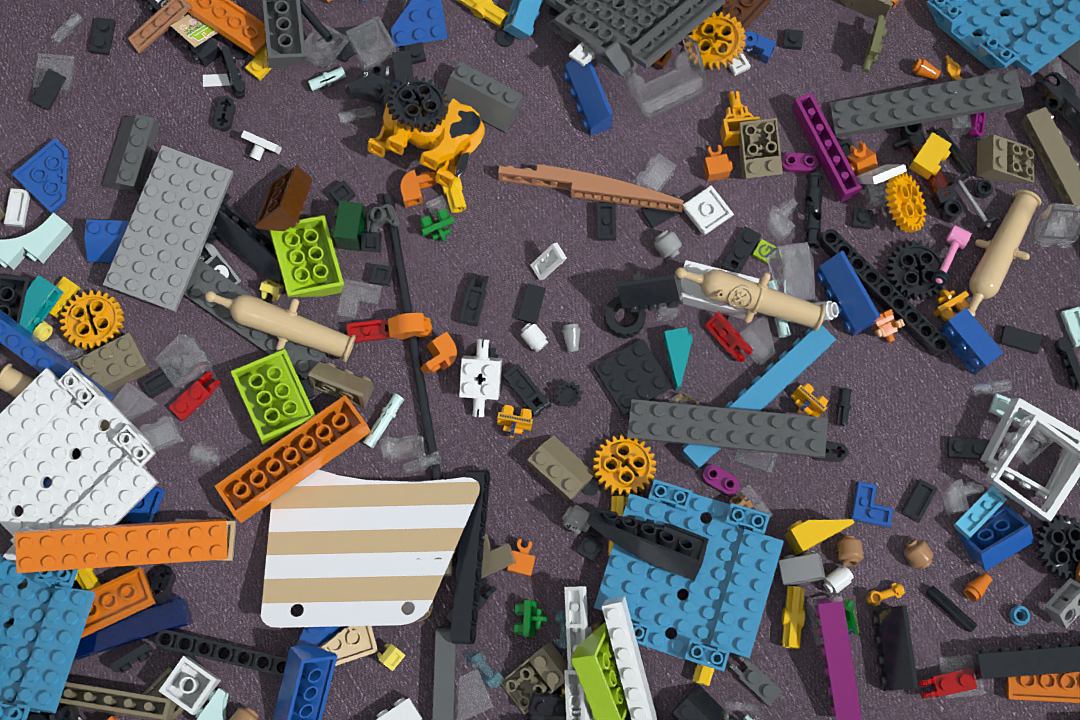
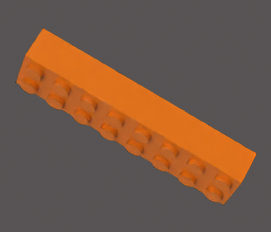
M344 395L214 487L235 518L242 523L368 435L371 430L347 396Z

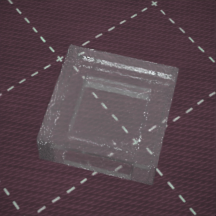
M443 195L426 202L434 220L438 219L436 212L446 209L448 213H451Z

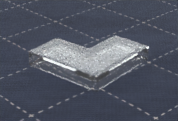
M345 279L336 314L337 317L356 320L360 302L378 306L382 286Z

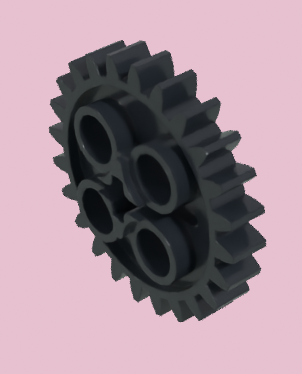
M415 76L413 81L410 77L407 78V82L401 79L400 85L395 83L394 89L391 88L390 94H388V113L392 114V120L398 119L397 125L403 123L404 129L409 126L411 127V132L415 128H418L419 133H421L422 128L429 132L430 126L436 129V124L441 125L442 120L446 119L449 109L448 95L443 94V88L438 89V83L432 85V79L428 82H425V77L421 81L418 80L417 76Z
M912 240L910 246L905 242L903 247L899 245L896 248L897 251L892 252L891 255L893 257L888 259L890 264L886 266L890 271H888L886 276H892L889 283H895L894 287L896 289L899 288L901 294L905 292L906 299L910 295H912L914 301L918 296L921 301L925 296L930 299L932 294L937 295L938 290L943 289L944 286H938L932 281L925 279V275L930 276L932 279L934 272L940 270L945 259L939 257L942 253L941 251L935 252L936 246L930 249L929 242L923 246L922 240L917 245ZM921 258H926L928 263H924ZM903 259L908 260L910 265H905ZM906 277L911 278L913 280V283H909L906 280Z
M1057 515L1051 521H1043V526L1038 527L1041 533L1035 534L1039 541L1034 542L1039 547L1034 550V552L1040 553L1037 560L1044 561L1041 567L1048 566L1047 573L1053 572V577L1060 576L1061 579L1076 578L1077 566L1080 563V522H1076V517L1070 518L1069 515Z

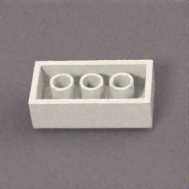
M685 260L683 266L686 271L701 275L712 269L723 270ZM723 270L747 280L759 282L758 278ZM684 278L680 279L683 304L713 312L720 311L721 314L740 319L745 318L746 309L736 308L729 304L709 299L703 294L699 284Z

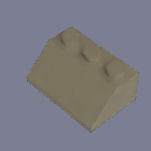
M319 362L308 375L313 389L339 399L346 395L352 404L364 409L374 390L373 382L369 378L355 376L353 372L347 369L342 371L329 362Z
M554 435L527 459V464L570 503L595 477V472Z

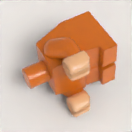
M891 309L884 310L879 313L881 317L872 328L877 337H886L888 343L895 341L893 333L897 332V329L905 326L902 319H894Z

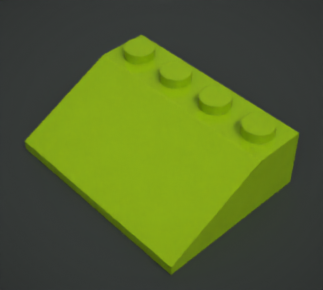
M325 215L302 219L294 228L290 227L285 232L270 230L288 297H323L342 293L344 282Z
M286 349L231 371L233 381L262 446L283 438L316 416Z
M605 622L576 647L571 657V665L577 672L578 682L583 687L586 702L590 704L593 719L624 720L628 711V704Z

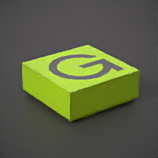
M761 239L752 257L769 265L778 247Z

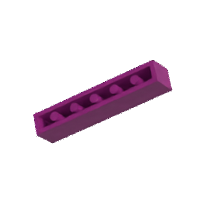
M812 92L795 99L791 109L840 203L857 196L862 187Z
M843 596L818 599V606H815L816 618L821 620V625L818 626L819 638H824V645H821L822 657H827L828 665H824L826 678L830 677L831 685H827L829 697H833L834 704H831L832 717H836L837 720H862Z

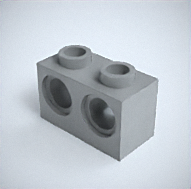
M1071 578L1044 606L1050 619L1066 629L1080 615V583Z

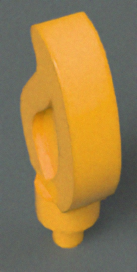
M947 55L946 72L953 81L962 80V77H960V65Z

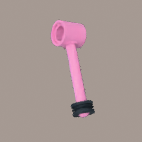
M956 225L952 227L945 240L951 246L940 270H936L932 276L934 284L938 286L946 285L949 279L947 271L958 248L964 249L972 233Z

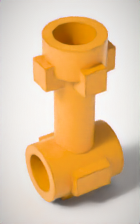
M893 583L890 585V589L882 592L875 590L869 592L866 601L873 606L880 605L883 599L895 596L896 599L902 597L901 595L905 594L904 588L901 583Z

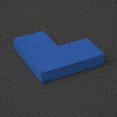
M858 481L856 483L850 519L890 528L893 508L874 504L877 485Z

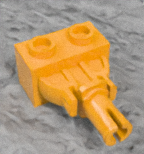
M734 91L728 93L730 107L726 109V117L723 119L720 129L723 147L740 146V122L760 120V116L753 117L748 112L747 106H744L743 110L739 91H735V95Z

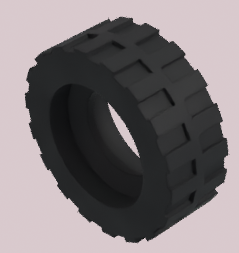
M618 295V297L612 298V301H609L605 308L604 324L613 336L624 339L632 338L643 329L646 312L645 309H642L640 313L634 314V320L629 325L619 324L615 315L623 306L620 295Z

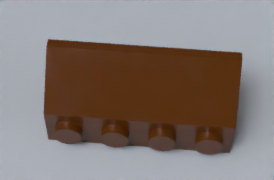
M297 164L271 183L255 224L257 229L285 232L290 227L294 228L299 223V216L304 210V203L307 201L306 196L311 190L312 178Z

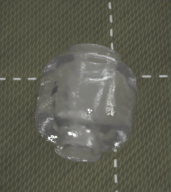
M199 441L191 447L189 458L193 465L210 469L214 464H218L220 454L216 445Z

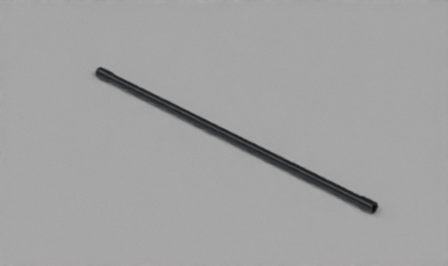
M393 194L383 195V205H392L396 212ZM388 223L403 314L413 313L398 226L395 227ZM412 336L408 338L432 481L442 480L424 374L420 369L422 361L417 336ZM456 549L452 555V563L457 562Z

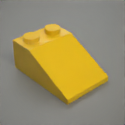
M853 519L808 520L804 523L799 520L787 528L788 532L784 536L794 554L798 555L843 531L855 522Z

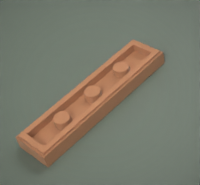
M170 0L127 39L138 53H142L171 27L170 25L177 22L193 7L188 0Z

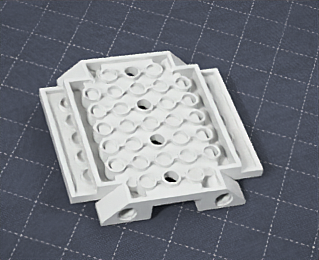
M72 367L60 379L50 369L46 368L0 413V523L13 536L10 541L14 545L15 531L116 525L159 483L145 466L156 454L148 439L90 380ZM103 420H107L110 424L107 431H103L100 427ZM75 448H78L81 452V456L77 460L72 457V451ZM46 477H50L52 480V485L49 488L43 485V480ZM18 505L23 508V514L20 517L14 513L15 507Z

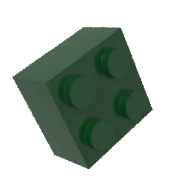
M340 201L339 207L335 208L334 217L337 219L336 225H332L331 236L334 237L333 241L336 242L338 249L360 252L361 233L364 231L366 220L363 204Z

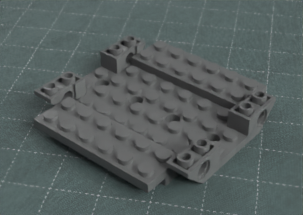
M545 0L546 4L560 12L545 25L570 43L577 38L592 48L595 53V60L622 77L634 67L633 61L646 69L649 68L724 5L725 0Z

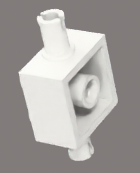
M477 339L476 356L462 357L459 397L473 399L472 416L477 417L478 409L479 417L485 416V400H498L500 396L502 358L488 357L489 339H484L483 347V339ZM479 374H482V377L486 379H483V381L481 382L479 381V378L476 377H478Z

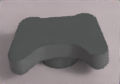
M390 204L374 207L367 213V232H377L380 226L387 223L395 227L400 224L395 209Z

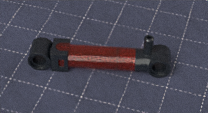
M922 123L903 126L900 131L902 140L894 142L892 144L893 149L896 150L908 145L915 159L927 141L922 132ZM908 128L913 129L915 133L910 132ZM940 168L935 176L932 174L928 180L924 179L933 195L931 200L935 208H941L940 218L944 222L952 223L962 213L963 206L960 201L956 200L958 195L953 185L949 186ZM948 208L952 209L955 214L950 213Z

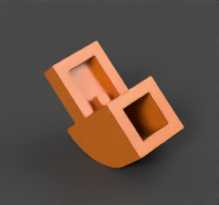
M412 170L403 177L401 193L405 208L423 203L420 189L437 185L435 171L431 173L426 171L416 176L415 170Z
M406 313L388 319L389 335L391 338L404 340L412 336L432 337L430 318L424 317L423 313Z
M448 332L440 335L427 345L434 358L425 363L420 369L423 374L429 371L434 373L440 368L445 371L453 364L456 359L457 349Z

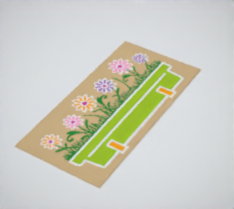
M189 14L170 25L194 47L218 33Z

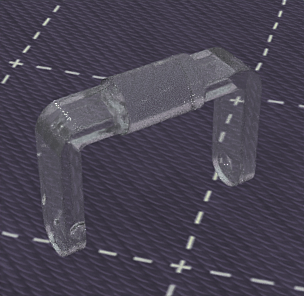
M732 701L725 702V720H729V709L753 712V719L758 720L756 705Z

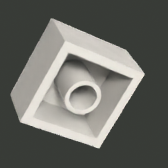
M183 656L159 692L194 715L203 707L221 679L190 657Z

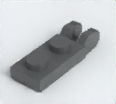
M737 655L738 661L746 666L747 669L742 673L733 663H730L728 667L739 677L738 679L767 706H770L781 694L782 690L753 663H750L745 657Z

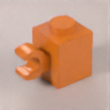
M859 141L858 149L853 145L850 146L852 153L847 156V160L856 176L878 168L876 153L867 148L863 142Z
M721 145L717 146L718 152L716 153L712 152L711 146L708 147L707 154L709 157L705 158L703 163L707 182L729 178L730 172L733 170L732 161L728 160L727 154L721 155Z
M519 539L517 548L520 552L512 550L516 563L508 566L507 572L531 578L536 556L528 554L532 548V542L529 541L528 547L523 548L521 546L522 539Z

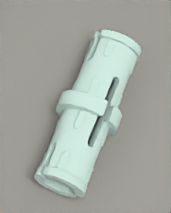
M341 66L328 73L323 72V75L308 80L312 91L326 85L331 86V83L346 78V75Z

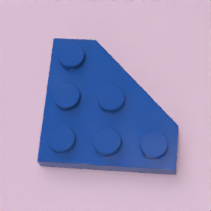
M411 0L391 27L394 47L448 39L442 0Z
M54 138L12 173L13 177L51 214L61 208L67 200L69 152Z

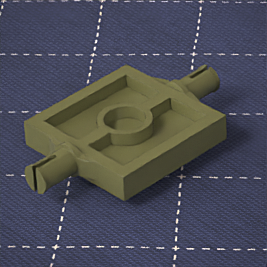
M877 15L876 22L873 25L874 30L870 36L862 65V71L866 73L870 71L871 64L876 63L883 44H881L882 39L885 38L887 28H885L886 20H884L883 15Z

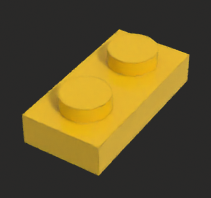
M266 46L245 67L246 71L259 81L272 69L268 68Z
M64 276L56 285L64 293L49 312L55 318L59 317L65 309L64 306L70 303L69 299L72 300L81 289Z

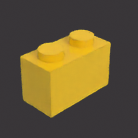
M932 132L909 168L928 180L932 174L935 176L941 168L938 164L941 160L945 162L951 152L948 149L952 144Z

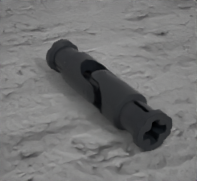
M808 173L806 175L808 188L805 195L804 231L806 232V241L804 242V247L818 248L820 247L819 232H821L822 214L821 180L823 176L821 173Z

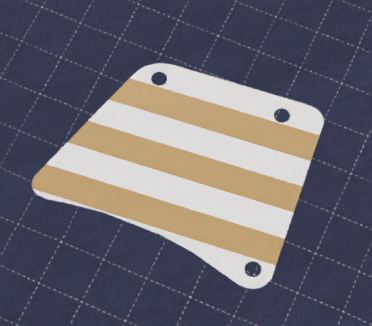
M319 469L271 502L261 609L262 621L270 627L284 628L404 625L418 620L428 611L479 495V483L473 478L466 477L422 482L363 480L340 476ZM405 602H412L415 605V610L410 615H405L401 611V607ZM295 604H301L304 608L303 614L299 617H294L290 613L291 607Z

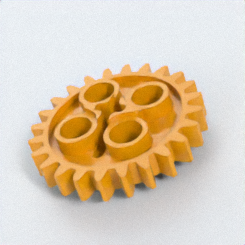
M714 12L712 17H708L690 32L692 35L687 36L689 40L687 42L688 52L692 54V60H696L697 65L702 63L704 69L709 65L710 70L714 66L720 70L721 65L727 68L728 62L733 65L732 59L739 60L738 53H744L741 47H746L744 42L746 36L744 28H741V22H737L736 17L731 19L729 13L724 17L723 12H720L719 16H716ZM709 29H712V30H713L712 33L706 34V31H707V30H709ZM727 31H730V32H731V33H730L729 35H727V36H724V35H723V34H724L725 32H727ZM704 47H710L708 50L702 51ZM727 48L726 52L720 53L721 49Z
M901 173L889 178V182L886 183L888 188L885 189L888 196H885V198L889 201L887 206L890 207L889 213L893 214L892 220L896 219V226L900 225V230H904L905 233L921 230V227L924 226L923 222L926 221L923 217L926 216L924 212L926 207L923 205L925 199L921 198L923 193L919 192V185H915L916 180H912V176H908L907 173Z
M90 290L89 295H86L83 291L81 298L75 295L76 301L69 299L71 305L64 306L67 312L61 313L62 317L65 318L60 320V323L64 325L61 327V330L65 332L63 335L66 339H69L68 341L71 345L75 343L76 348L82 345V348L86 351L88 346H90L91 350L94 351L95 346L100 348L102 344H108L110 339L112 341L116 340L115 334L121 335L118 328H124L122 323H120L125 321L124 317L121 316L124 312L115 298H110L108 293L102 296L99 290L95 295ZM87 306H90V312L94 317L93 322L98 332L97 335H95L94 327L91 325L92 320L88 313ZM98 307H103L101 311H95ZM84 312L82 317L77 318L79 313ZM108 323L106 328H100L102 324ZM85 329H89L87 334L82 335Z
M622 434L619 440L615 436H613L612 442L606 439V446L600 445L599 449L601 451H596L595 453L598 458L593 460V463L597 464L593 466V470L598 471L595 473V478H600L598 484L605 483L604 490L611 488V494L618 491V496L625 492L626 496L629 497L631 491L634 495H637V489L644 492V486H650L649 480L653 481L654 476L652 474L656 472V468H654L656 461L652 460L654 453L648 454L651 447L644 448L645 441L639 444L637 439H634V441L628 438L624 439ZM625 450L628 454L623 456L618 451ZM640 462L643 464V467L638 468L633 463ZM613 464L616 468L610 470L606 465ZM628 476L631 481L625 482L621 477Z

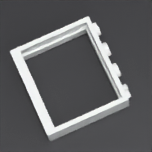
M1014 398L1011 399L980 460L985 462V466L989 469L996 465L998 461L993 458L1017 411L1026 416H1039L1079 446L1080 432L1026 401ZM1064 449L1046 487L1039 485L1009 467H1006L1002 476L1009 480H1017L1021 487L1028 490L1031 488L1036 491L1035 494L1046 499L1075 456Z
M1028 415L1021 420L1019 430L1010 437V443L1007 448L1000 452L996 465L989 469L986 480L1042 521H1051L1080 477V446L1039 416ZM1033 427L1075 456L1041 509L999 480Z

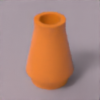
M918 58L911 70L915 72V75L937 80L941 72L924 58Z
M982 573L979 577L965 585L963 590L965 596L974 602L980 600L992 579L988 574Z

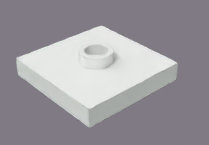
M885 164L856 177L860 184H877L885 182L889 178L904 173L907 170L904 164Z
M712 185L683 204V210L703 236L734 215Z

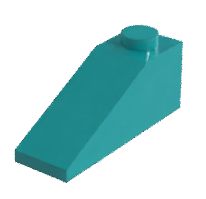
M38 275L31 282L26 292L19 324L33 334L35 328L44 321L64 292Z
M687 327L664 331L663 334L675 391L681 387L690 347L693 344L691 332L688 333Z

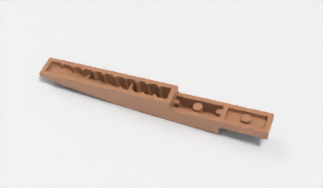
M537 164L536 171L530 168H514L513 166H499L498 171L499 181L571 191V198L682 212L684 200L642 186L596 174Z

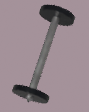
M968 173L955 177L948 186L953 185L955 187L959 185L984 223L978 226L977 230L982 231L987 227L991 228V225L998 220V217L994 216L987 219L963 184V181L969 177Z

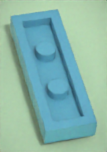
M991 486L953 526L968 540L1007 499L994 486Z

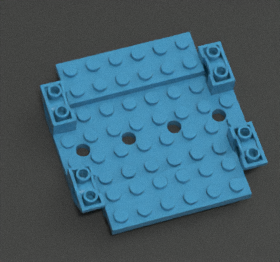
M1080 0L927 1V6L937 26L989 69L1006 68L1011 65L1015 69L1020 67L1031 76L1080 40ZM1006 13V14H1008L1009 16H1008V17H1007V16H1003V17H1002V16H1000V14ZM980 33L982 36L975 37L973 34Z
M655 479L648 499L629 494L622 517L632 515L635 516L636 520L645 522L646 519L654 520L655 524L659 525L669 523L708 538L703 564L695 581L646 562L614 543L594 609L603 611L602 605L605 600L625 596L636 640L639 645L724 672L729 653L750 658L784 542L783 540L763 535L765 534L770 514L731 503V505L694 494L691 490ZM703 513H709L712 516L710 523L704 524L701 522L700 517ZM681 589H685L689 593V597L684 601L677 597V592ZM668 628L676 629V638L668 639L665 635Z
M0 556V720H27L29 711L56 713L95 597L93 591L71 588L78 569L17 573L16 563H11L5 557ZM24 581H28L26 588L20 590V585ZM14 619V624L6 628L7 622Z

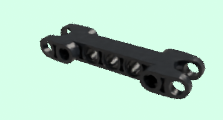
M1050 72L1045 76L1044 80H1039L1033 85V94L1047 109L1057 111L1080 133V98L1076 96L1074 86L1057 72ZM1049 77H1055L1057 84L1050 83ZM1039 84L1044 86V93L1039 92L1037 88Z

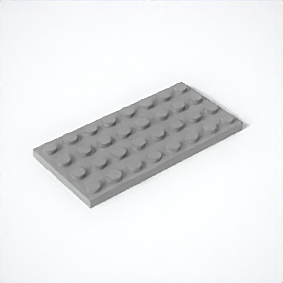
M162 145L103 285L176 312L234 172Z

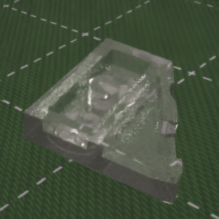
M763 315L740 333L744 339L743 341L747 342L752 348L753 352L750 355L759 366H762L776 354L767 316Z

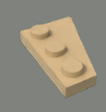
M346 626L318 647L338 655L335 666L378 652L372 626Z

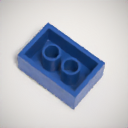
M967 308L963 309L939 329L948 339L953 353L962 359L966 369L974 375L1004 353Z

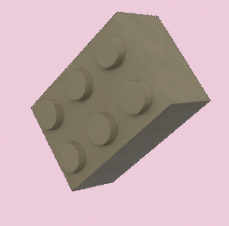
M130 333L77 359L82 372L109 392L152 371L136 339Z

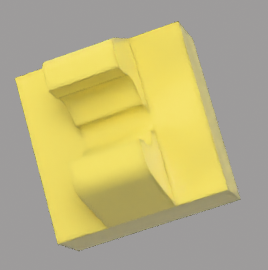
M266 279L260 286L262 298L266 299L268 293H271L273 295L272 302L277 301L284 291L285 285L282 283L277 285L272 280Z
M386 643L384 645L387 648L383 654L378 652L377 656L380 662L393 671L405 657V654L394 645Z

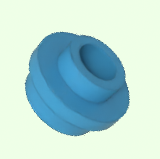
M1015 606L1011 609L1009 617L1013 624L1023 626L1029 622L1030 613L1024 606ZM1017 612L1022 615L1020 620L1016 617Z

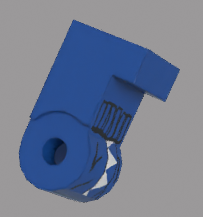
M751 31L744 33L746 36V40H744L746 47H741L743 51L761 56L760 61L767 64L775 49L776 42Z

